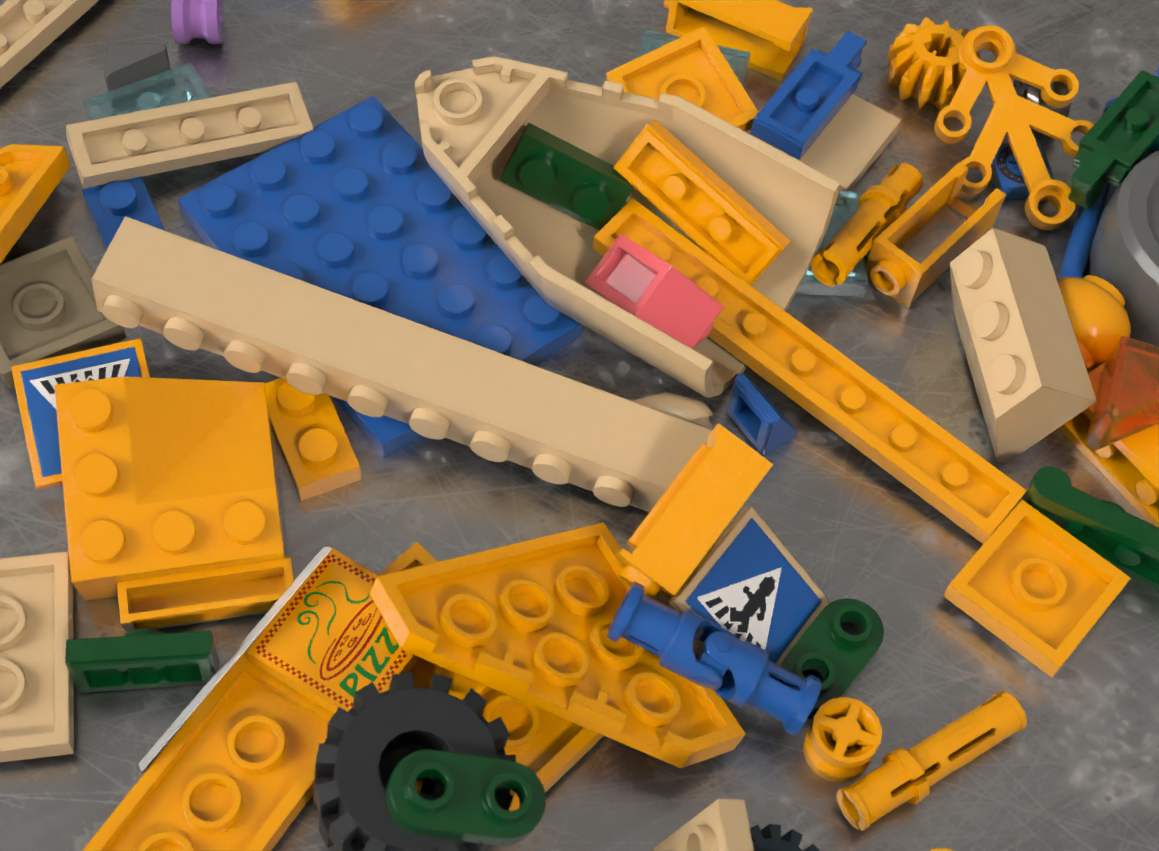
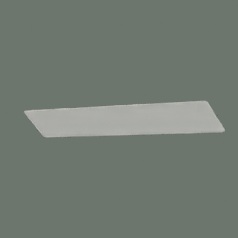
M324 546L144 756L139 762L141 771L158 754L331 551L332 547Z

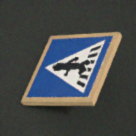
M749 506L744 508L669 602L679 613L688 609L728 630L736 638L748 641L768 651L769 660L780 666L788 652L824 607L830 603V600L753 507Z

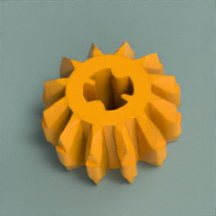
M927 17L924 18L920 25L906 24L904 30L900 32L895 42L891 44L887 56L889 61L887 66L888 84L899 88L900 100L914 98L918 100L919 109L927 103H933L940 111L951 103L965 75L959 63L958 51L963 38L968 34V29L955 30L950 28L948 19L942 25H935ZM979 50V51L977 52V56H978V58L980 59V53H979L980 50Z

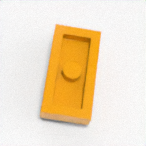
M283 378L265 383L270 428L300 501L362 480L361 467L330 396L325 393L319 395L303 393L292 387Z

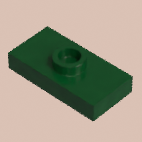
M140 628L128 631L124 636L66 640L65 663L77 690L81 693L206 685L219 670V658L211 631L164 634L156 629Z

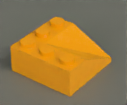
M123 376L54 385L71 582L85 601L117 597V582L286 558L264 382Z

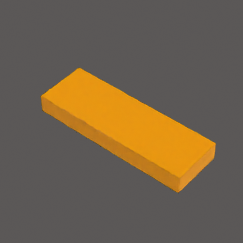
M656 119L644 127L613 167L711 257L751 286L791 242Z

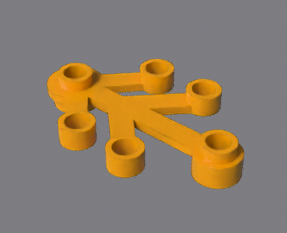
M992 25L977 27L966 34L959 47L958 59L965 75L950 105L940 111L934 126L935 133L945 143L955 144L962 141L966 137L972 123L969 112L986 83L994 107L970 157L961 161L967 168L978 169L983 176V180L978 183H972L965 178L960 191L965 194L974 195L986 188L992 176V161L1006 134L1029 191L1024 207L1027 219L1032 225L1042 230L1058 229L1073 214L1076 203L1068 200L1071 188L1066 183L1050 178L1031 129L1060 141L1063 151L1068 156L1075 158L1079 151V146L1072 141L1071 134L1081 132L1086 135L1094 124L1088 120L1074 121L1018 96L1011 78L1041 89L1043 101L1053 108H1063L1072 102L1078 92L1079 81L1075 74L1069 70H1053L1017 54L1013 39L1002 28ZM982 49L989 50L995 55L996 60L992 63L984 62L978 58L977 52ZM1053 82L1064 83L1068 87L1069 94L1063 96L1055 94L1050 84ZM948 117H955L961 121L963 129L955 132L950 131L944 126L943 120ZM1041 201L1051 202L1056 207L1057 214L1053 217L1044 216L1038 209V203Z

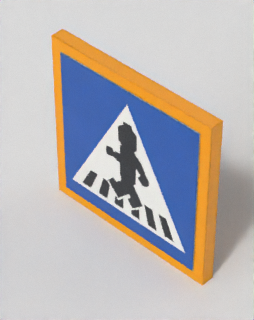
M141 338L11 366L36 489L40 490L63 484L54 385L123 376L150 378Z

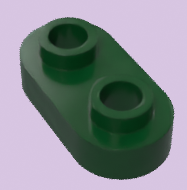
M843 598L825 606L788 652L780 665L804 679L802 671L808 669L815 670L822 675L824 682L822 683L817 701L807 719H813L820 706L830 699L845 697L872 662L882 644L884 627L881 618L872 607L862 601ZM844 622L852 623L860 629L861 634L850 635L841 628L840 624Z
M436 750L417 751L402 759L395 767L389 779L385 796L390 816L398 826L409 833L419 836L497 846L513 845L524 840L542 819L546 806L545 791L540 779L525 765L515 761ZM424 777L435 779L442 788V797L437 800L422 798L416 790L415 782ZM499 788L513 790L520 801L519 809L514 811L502 809L495 801V790Z

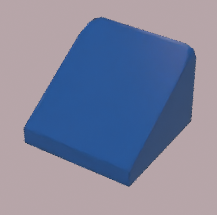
M744 373L735 377L727 414L756 449L765 456L794 439L798 434L797 429L768 395Z

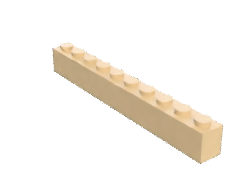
M126 216L91 278L97 310L115 324L126 328L141 326L163 334L168 341L186 350H198L201 348L221 355L230 364L246 372L257 373L262 370L286 379L292 387L306 394L319 395L325 393L348 402L354 410L370 417L385 415L409 424L413 431L426 438L435 440L448 438L470 446L475 454L486 460L494 462L508 460L532 469L537 477L549 483L566 484L568 482L593 491L599 500L613 506L625 507L631 505L650 512L702 443L707 446L708 435L712 431Z

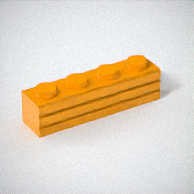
M291 557L117 582L121 625L127 633L128 631L140 628L160 629L267 613L295 581Z

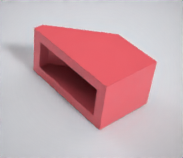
M622 234L618 236L584 282L608 301L691 349L708 336L715 318L724 307L672 265Z

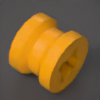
M849 697L830 699L820 706L804 737L803 752L807 764L815 774L826 781L844 783L855 780L865 772L881 744L882 728L879 718L868 705L858 699ZM830 738H833L835 740V748L831 743Z

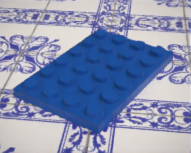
M374 96L313 127L314 131L308 132L302 137L290 139L177 199L180 214L208 247L535 366L583 336L584 326L549 306L429 166L424 156L423 148ZM333 397L384 459L421 436L413 431L407 423L385 415L381 417L363 415L354 410L348 402Z

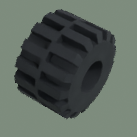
M413 672L392 675L388 691L379 693L373 682L356 691L353 708L347 712L339 707L328 722L327 737L324 744L319 743L315 763L314 811H318L320 818L319 832L327 848L335 845L339 851H488L491 846L489 844L419 836L405 831L390 816L385 797L387 784L395 767L406 756L417 751L436 750L516 762V755H506L504 747L510 734L501 717L488 723L482 716L487 700L472 688L463 700L450 695L449 691L453 679L434 673L429 688H415ZM429 777L418 779L422 782L421 793H419L422 798L437 800L442 797V788L435 779ZM496 789L494 792L496 803L502 809L509 811L514 795L510 794L511 789Z

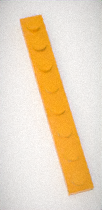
M632 198L594 236L593 250L603 257L620 234L626 236L672 265L722 304L724 307L715 318L708 337L980 543L984 544L1027 492V490L635 199Z

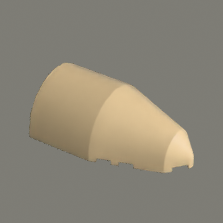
M496 56L472 60L473 68L431 76L429 69L419 74L415 80V91L423 152L429 166L549 306L707 398L719 396L734 382L736 376L743 373L747 365L707 336L702 342L691 349L608 301L584 282L603 258V256L593 250V238L599 230L499 181L504 166L528 122L615 166L644 127L656 119L791 240L790 244L752 285L753 288L784 311L787 310L807 274L811 261L816 255L827 231L838 197L840 182L679 96L661 93L659 99L623 92L624 84L605 80L603 87L568 80V74L565 71ZM635 187L633 188L623 207L632 198L701 248Z

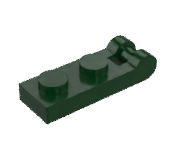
M1047 466L1038 469L1029 483L1028 491L1021 500H1024L1131 577L1132 580L1159 592V528L1127 513L1121 506L1113 502L1100 500L1072 487L1069 476L1059 468Z

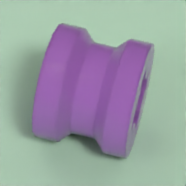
M171 0L172 30L176 44H189L193 38H204L209 44H222L224 33L222 0Z

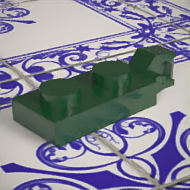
M1141 70L1080 140L1079 151L1073 159V167L1077 168V170L1070 177L1072 187L1068 200L1089 209L1103 195L1108 184L1119 188L1134 166L1150 156L1159 146V77Z

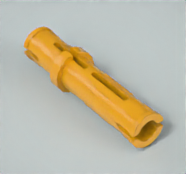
M901 163L898 168L896 164L889 170L879 185H874L863 193L858 201V209L812 259L811 269L817 280L830 287H834L836 281L838 285L844 283L854 267L872 248L874 239L905 212L906 205L923 188V178L918 169L907 163Z
M998 691L989 700L953 722L946 724L943 728L907 750L895 748L885 754L880 767L837 791L836 799L844 817L854 828H860L861 831L869 828L871 823L903 803H919L930 794V786L965 764L972 762L976 757L1011 735L1023 731L1027 726V718L1022 706L1010 693Z

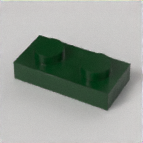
M529 122L504 166L499 180L599 231L621 210L634 188L610 163Z

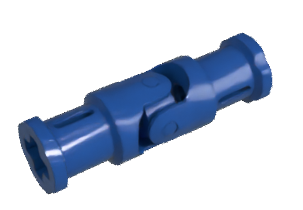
M634 581L612 620L607 632V638L615 642L620 638H624L658 656L660 666L701 687L714 690L718 696L740 708L747 703L783 722V730L793 736L799 732L817 701L822 687L821 679L813 675H809L805 679L770 661L768 651L748 641L736 638L728 630L688 609L682 613L673 610L645 595L644 586ZM700 640L704 642L699 652L694 655L693 641Z

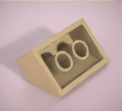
M992 228L950 262L952 309L996 461L1007 464L1096 403L1097 400L1046 246Z

